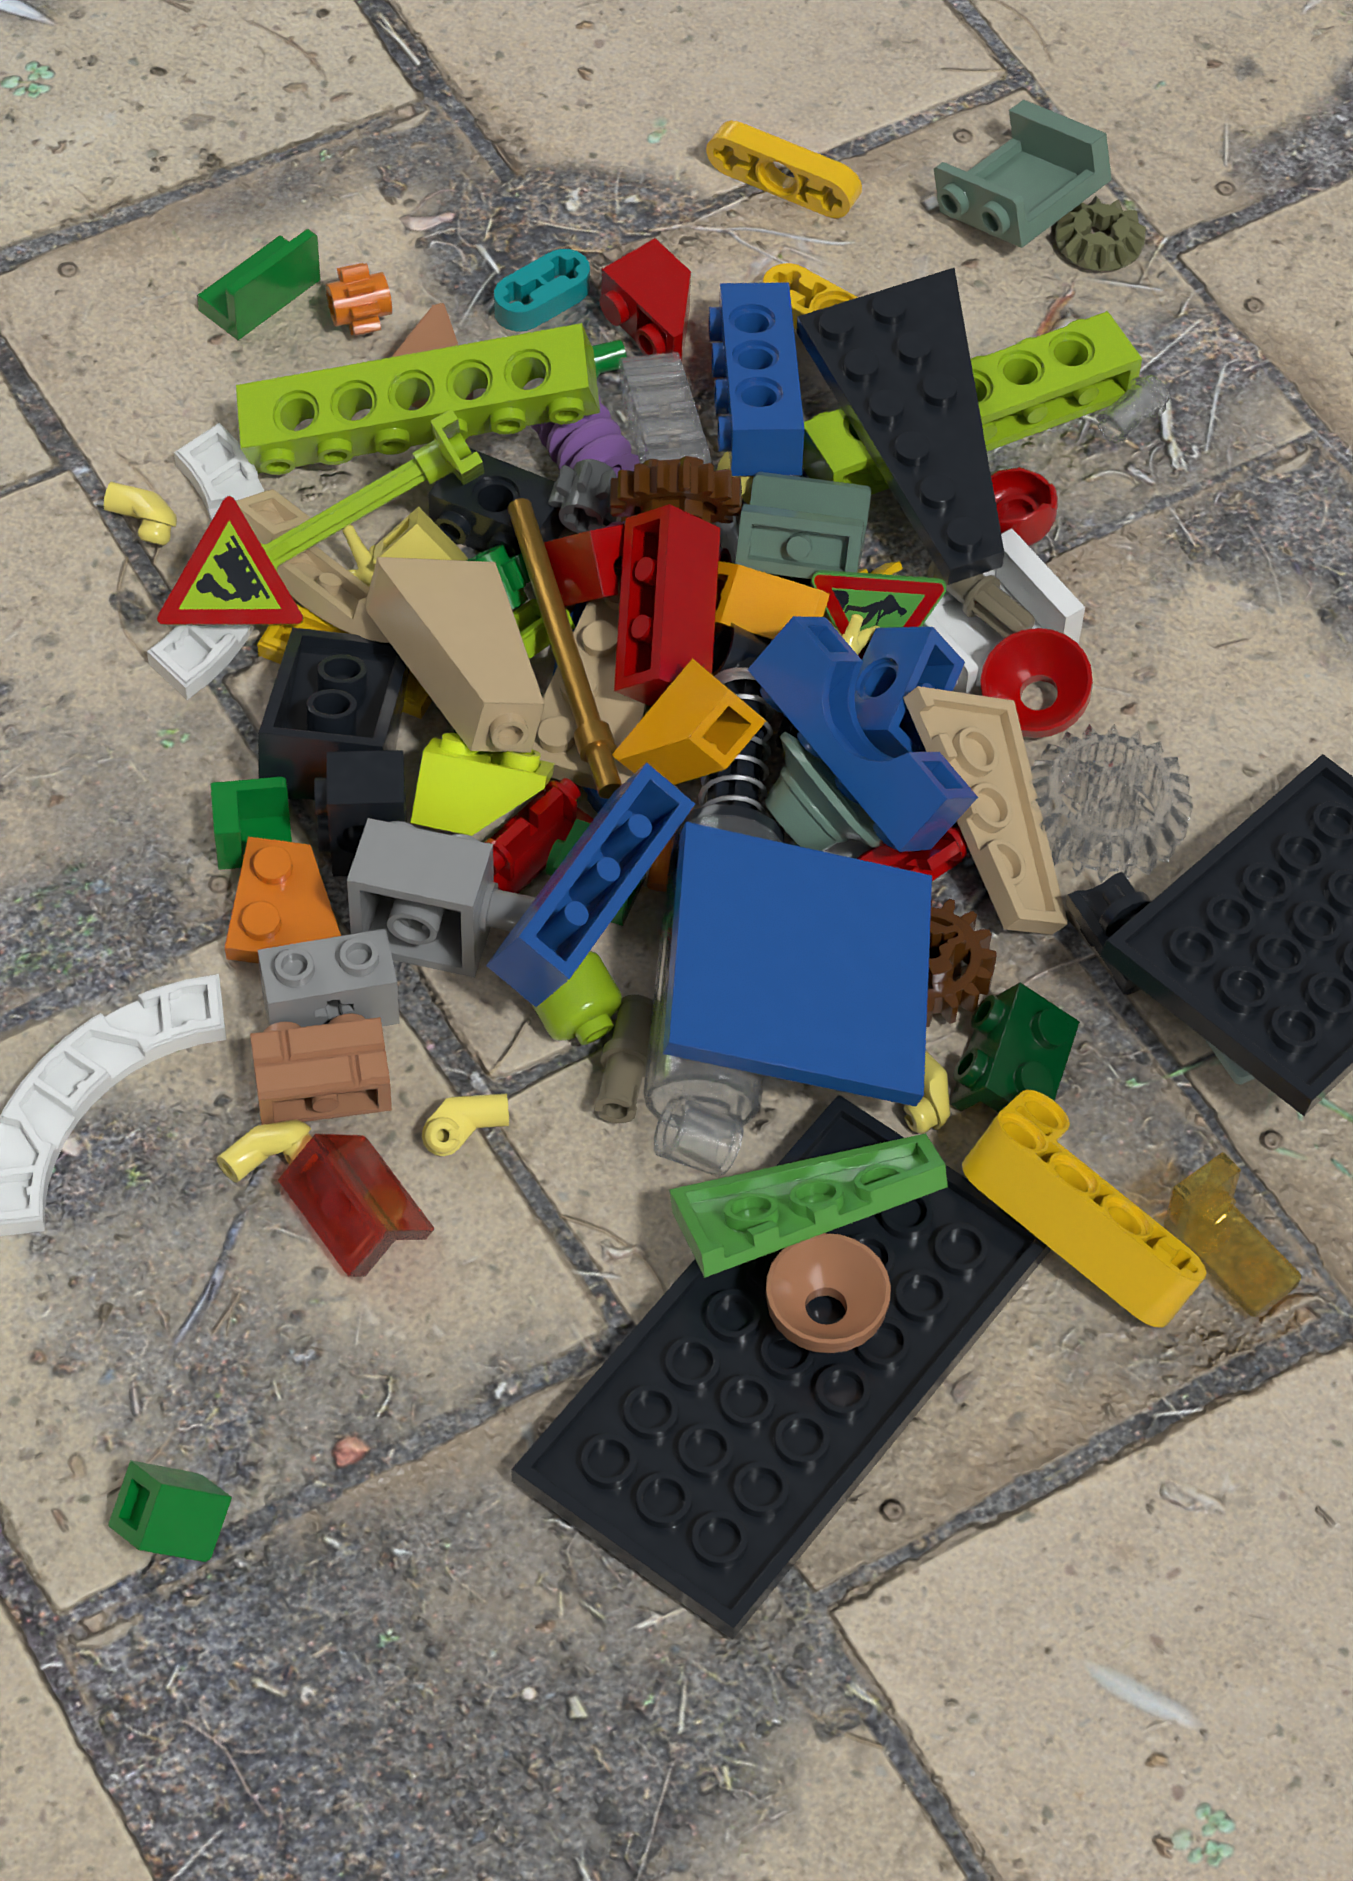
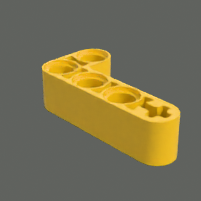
M1035 1090L1022 1091L998 1113L965 1157L962 1163L965 1176L979 1191L1134 1317L1153 1327L1163 1328L1167 1326L1205 1279L1207 1272L1204 1264L1189 1247L1059 1143V1140L1068 1130L1070 1122L1064 1110L1054 1100Z

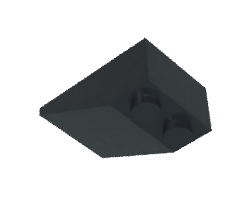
M292 627L258 732L259 779L284 777L287 782L288 799L315 800V778H327V752L396 750L410 669L390 643L368 640L356 634Z

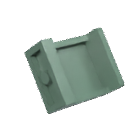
M1024 99L1009 110L1012 132L1011 140L967 172L945 162L940 163L934 168L937 201L941 213L1020 248H1023L1112 180L1106 133Z
M755 473L752 482L750 505L743 504L741 510L735 564L768 574L812 579L813 574L817 570L858 573L865 544L871 488L864 485L774 473Z

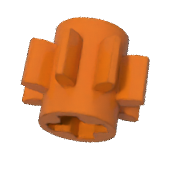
M367 263L337 268L339 281L326 284L327 303L334 325L348 324L350 334L355 336L381 330L379 317L392 314L391 295L384 273L369 274Z

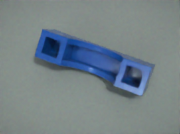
M793 616L747 669L761 685V696L773 709L786 715L799 731L797 737L801 745L809 753L826 763L836 775L835 783L838 789L849 800L861 805L875 822L873 829L876 835L886 845L899 852L931 850L975 802L978 796L940 752H908L893 758L877 749L866 737L856 714L855 687L863 663L862 659L826 617Z

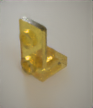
M1222 1152L1173 1187L1163 1227L1200 1258L1206 1271L1248 1315L1257 1317L1297 1288L1301 1280V1273L1235 1207L1236 1200L1233 1197L1241 1169Z

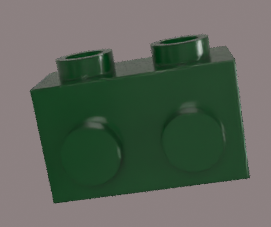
M1021 982L996 996H987L978 1005L972 1016L971 1027L974 1031L968 1049L959 1059L954 1069L953 1078L957 1082L950 1105L959 1111H963L981 1101L999 1113L1017 1095L1025 1090L1038 1091L1055 1101L1080 1021Z

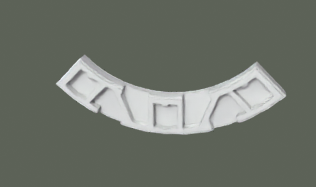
M220 423L174 452L175 466L188 478L200 495L208 511L210 521H212L225 497L232 496L235 500H240L264 492L254 464L251 465L242 452L238 441ZM177 625L165 638L147 651L148 663L188 700L208 685L233 660L248 640L256 625Z
M219 974L186 979L154 988L139 994L138 1001L123 1006L105 1017L101 1013L96 1015L62 1039L23 1079L0 1115V1237L45 1231V1205L48 1185L57 1158L79 1120L111 1087L132 1072L166 1055L200 1044L226 1040Z

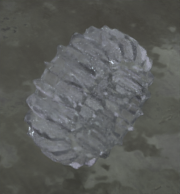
M1089 724L1082 733V739L1066 731L1063 738L1060 739L1059 746L1047 744L1046 749L1042 752L1041 760H1035L1034 765L1031 767L1033 779L1029 781V785L1037 793L1038 798L1031 802V806L1035 811L1042 814L1043 820L1039 826L1043 834L1047 835L1050 849L1052 848L1051 855L1054 866L1069 860L1073 862V870L1076 877L1086 868L1096 870V874L1102 883L1109 872L1117 871V873L1122 871L1129 880L1134 873L1135 867L1150 875L1152 870L1156 868L1157 861L1168 863L1170 857L1175 853L1176 846L1181 845V841L1186 837L1189 825L1187 821L1190 820L1193 809L1192 797L1189 796V776L1179 774L1178 757H1163L1164 750L1162 749L1161 741L1148 746L1142 744L1139 730L1130 738L1119 736L1115 724L1108 730L1106 735H1099ZM1138 792L1146 797L1154 812L1145 806V799ZM1061 793L1071 800V807L1078 812L1076 815L1064 803Z

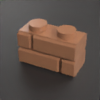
M349 1013L333 1018L329 1024L301 1027L293 1022H278L268 1026L264 1032L250 1034L261 1125L295 1119L307 1122L392 1111L390 1076L380 1017L365 1019L362 1015Z

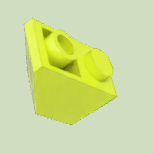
M445 733L442 735V739L433 738L423 750L410 823L472 836L543 790L553 775L555 763L540 760L541 753L533 749L531 753L470 751L457 733Z

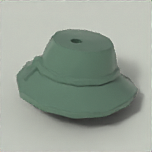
M784 732L780 739L784 749L786 767L783 766L781 769L780 777L772 786L765 799L766 806L784 830L800 847L822 852L849 839L861 841L871 847L884 846L885 843L876 835L873 829L875 822L860 804L854 803L841 793L835 783L836 775L826 763L809 753L797 738Z

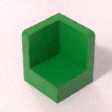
M271 777L210 783L214 837L219 870L242 868L248 837L292 842L286 778Z
M130 1460L108 1526L138 1550L207 1562L213 1555L232 1497L201 1474Z

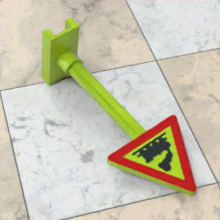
M450 409L431 420L435 440L412 453L414 456L412 460L267 544L260 543L236 500L232 496L225 497L157 615L158 623L161 625L302 624L304 616L278 574V567L426 480L431 485L453 472L461 483L465 485L484 474L483 461L477 451L473 454L471 453L460 433L458 418L454 411Z

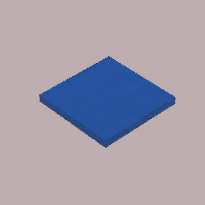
M686 822L680 833L663 1054L916 1107L924 1096L932 875Z

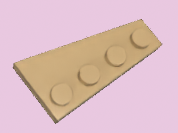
M917 686L903 699L926 752H940L978 796L975 802L957 820V823L1004 930L1053 935L1068 925L1015 702L1007 699Z

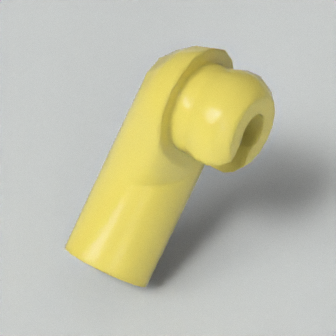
M115 482L109 483L104 496V510L141 519L142 524L138 530L139 538L146 542L166 545L170 541L171 527H176L177 517L164 499L153 491Z
M507 1093L446 1098L426 1121L422 1129L424 1146L435 1155L447 1156L455 1153L477 1128L509 1126Z
M297 1119L262 1124L247 1132L216 1159L224 1174L233 1182L238 1183L267 1158L281 1152L285 1155L289 1165L301 1166L318 1153L319 1143L309 1134L311 1127Z

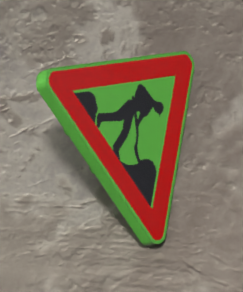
M817 570L812 577L814 588L830 594L825 609L834 627L842 635L845 633L853 614H859L863 617L860 631L875 625L880 628L922 627L946 593L947 588L945 581L940 578ZM870 641L859 653L858 656L861 659L863 658Z

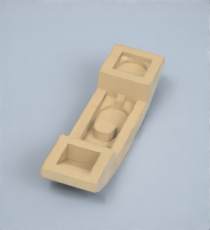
M274 489L236 500L262 544L271 542L310 519L307 514ZM317 546L311 547L278 567V574L291 596L319 618L350 634H356L368 640L390 643L367 613L365 604L370 587Z

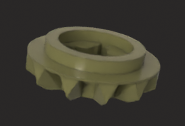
M1095 196L1090 204L1081 203L1058 220L1055 239L1061 253L1072 263L1089 270L1112 271L1130 265L1140 256L1144 247L1146 227L1139 224L1137 210H1122L1119 199L1108 205L1102 204L1098 197ZM1095 226L1101 231L1109 228L1111 229V234L1106 236L1101 231L1092 234L1091 227Z

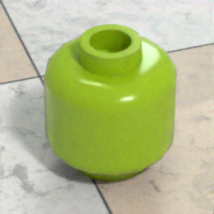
M589 951L572 977L540 1005L537 1007L532 1005L552 1039L567 1041L577 1038L583 1046L600 1039L614 1028L610 1017L619 1009L622 995L600 956L596 952Z

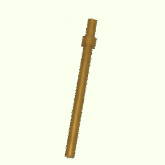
M525 498L516 499L509 504L508 512L577 725V729L574 732V740L581 760L589 763L599 796L603 799H609L622 785L612 756L616 750V744L609 724L600 718L530 500Z

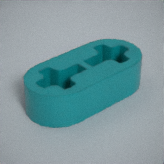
M557 249L504 277L497 283L494 289L495 319L508 330L515 332L528 331L580 303L587 297L590 290L589 261L578 251Z

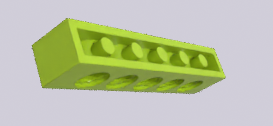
M1108 311L1087 319H1077L1065 327L1038 337L1025 338L1016 345L986 356L980 355L971 358L987 452L1135 397L1142 357ZM842 408L832 412H822L804 422L802 468L809 478L868 486L871 488V495L889 489V486Z
M582 323L236 385L240 448L251 465L254 464L258 473L264 472L271 475L286 474L293 471L297 466L320 462L328 465L343 464L350 461L354 456L377 452L395 455L407 451L411 446L428 444L435 440L431 420L450 409L454 411L458 418L460 433L464 440L468 436L490 432L505 435L514 434L522 431L526 426L547 422L571 424L580 421L584 416L600 413L594 350ZM544 378V381L538 387L529 390L523 389L531 380ZM481 388L486 389L480 397L473 400H465L472 391ZM428 399L421 408L408 410L415 401ZM363 409H371L362 419L351 420L357 412ZM313 419L306 428L294 431L300 422Z

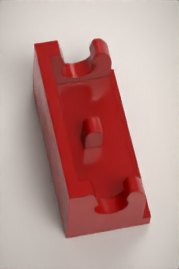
M625 524L590 530L544 542L564 607L618 595V577L614 572V562L617 558L623 559Z

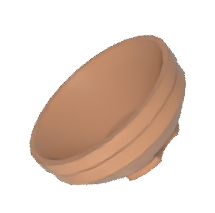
M823 1233L788 1246L778 1254L772 1262L767 1275L766 1300L770 1317L777 1329L788 1340L814 1352L837 1353L862 1345L876 1333L889 1307L891 1285L883 1263L869 1247L853 1238L840 1234ZM831 1296L843 1304L846 1314L839 1322L824 1325L813 1321L807 1314L805 1307L809 1301L816 1297Z

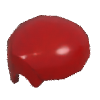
M1021 467L999 470L992 474L991 478L1001 534L1012 528L1029 547L1040 542L1050 531L1056 520L1058 495L1055 486L1049 483L1041 474Z

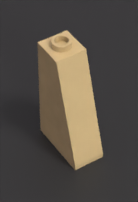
M377 557L365 604L367 613L470 751L531 753L545 703L496 563Z

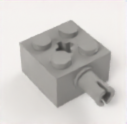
M367 819L347 878L351 934L386 929L393 960L474 978L490 928L494 927L512 931L536 898L498 890V883L494 882L493 844L480 842L464 834L447 835L418 829L402 821L385 822Z

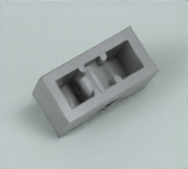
M386 929L258 950L262 993L269 1026L278 1022H293L301 1027L329 1024L333 1018L349 1013L362 1015L365 1019L380 1017L382 1027L400 1024L397 978Z

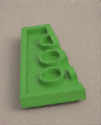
M925 1133L669 1189L672 1213L705 1278L947 1188L945 1163Z

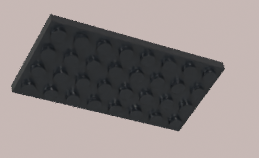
M838 1094L776 1166L902 1139L904 1137ZM945 1164L947 1188L826 1232L827 1234H840L853 1238L869 1247L883 1263L891 1285L889 1307L876 1333L862 1345L837 1353L814 1352L796 1345L777 1329L770 1317L766 1300L767 1275L772 1262L783 1249L705 1278L696 1259H694L511 1469L512 1482L733 1640L1047 1256L1051 1248L985 1196L967 1178ZM831 1296L816 1297L809 1301L805 1307L807 1314L813 1321L824 1325L839 1322L846 1314L843 1304Z

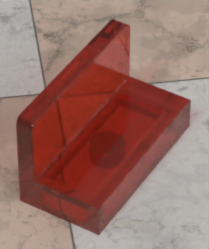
M315 1134L278 1179L279 1183L348 1277H365L395 1240H426L434 1231V1226L368 1138L363 1135Z

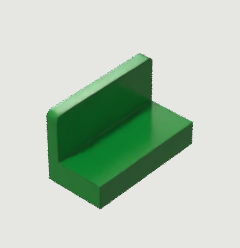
M309 229L304 230L291 241L279 235L197 295L199 311L236 340H240L321 280L318 236Z

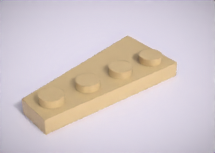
M614 568V572L618 577V595L588 601L573 635L600 718L609 724L617 749L645 716L646 706L648 705L614 692L622 570ZM557 667L543 697L545 706L532 749L541 753L540 760L555 763L551 778L558 780L568 778L576 785L597 790L589 763L581 760L574 740V732L577 729V725ZM613 757L621 783L623 784L634 773Z

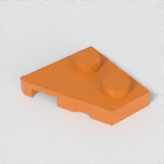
M248 837L225 943L226 959L259 964V949L341 936L311 845Z

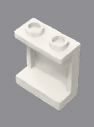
M1012 528L1002 533L1004 547L1002 567L983 574L986 577L989 575L996 576L1001 582L1000 588L1034 616L1035 623L1032 629H1052L1066 634L1079 644L1085 606ZM946 590V593L922 627H934L965 661L953 692L982 696L980 680L983 665L989 653L1004 638L979 617H968L964 614L962 610L963 604Z

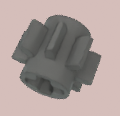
M594 459L581 460L574 465L573 469L563 465L557 480L554 482L548 504L560 508L559 519L571 531L582 533L601 529L603 524L607 526L612 522H616L617 519L616 516L611 515L610 479L617 478L616 473L606 463Z

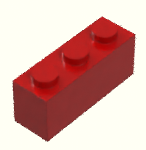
M671 504L625 518L614 692L650 707L655 704L692 658L712 674L720 527Z

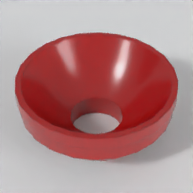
M1043 628L1022 630L1009 635L999 642L989 653L983 665L980 680L982 696L1013 700L1015 702L1023 737L1031 738L1050 737L1065 731L1075 724L1084 714L1090 702L1093 687L1091 664L1079 644L1066 634ZM1033 682H1048L1056 688L1058 692L1057 698L1050 707L1043 710H1033L1024 705L1021 700L1022 693Z

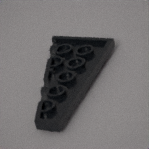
M955 267L798 316L796 333L947 585L1002 567L1004 547Z

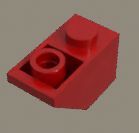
M654 238L602 268L600 307L607 320L614 326H620L637 342L639 349L648 359L656 360L672 376L681 371L690 311L691 271Z

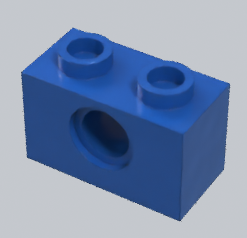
M934 627L876 628L862 658L863 663L855 687V708L860 726L869 741L877 749L890 757L897 758L908 752H926L903 697L917 686L953 691L965 661Z

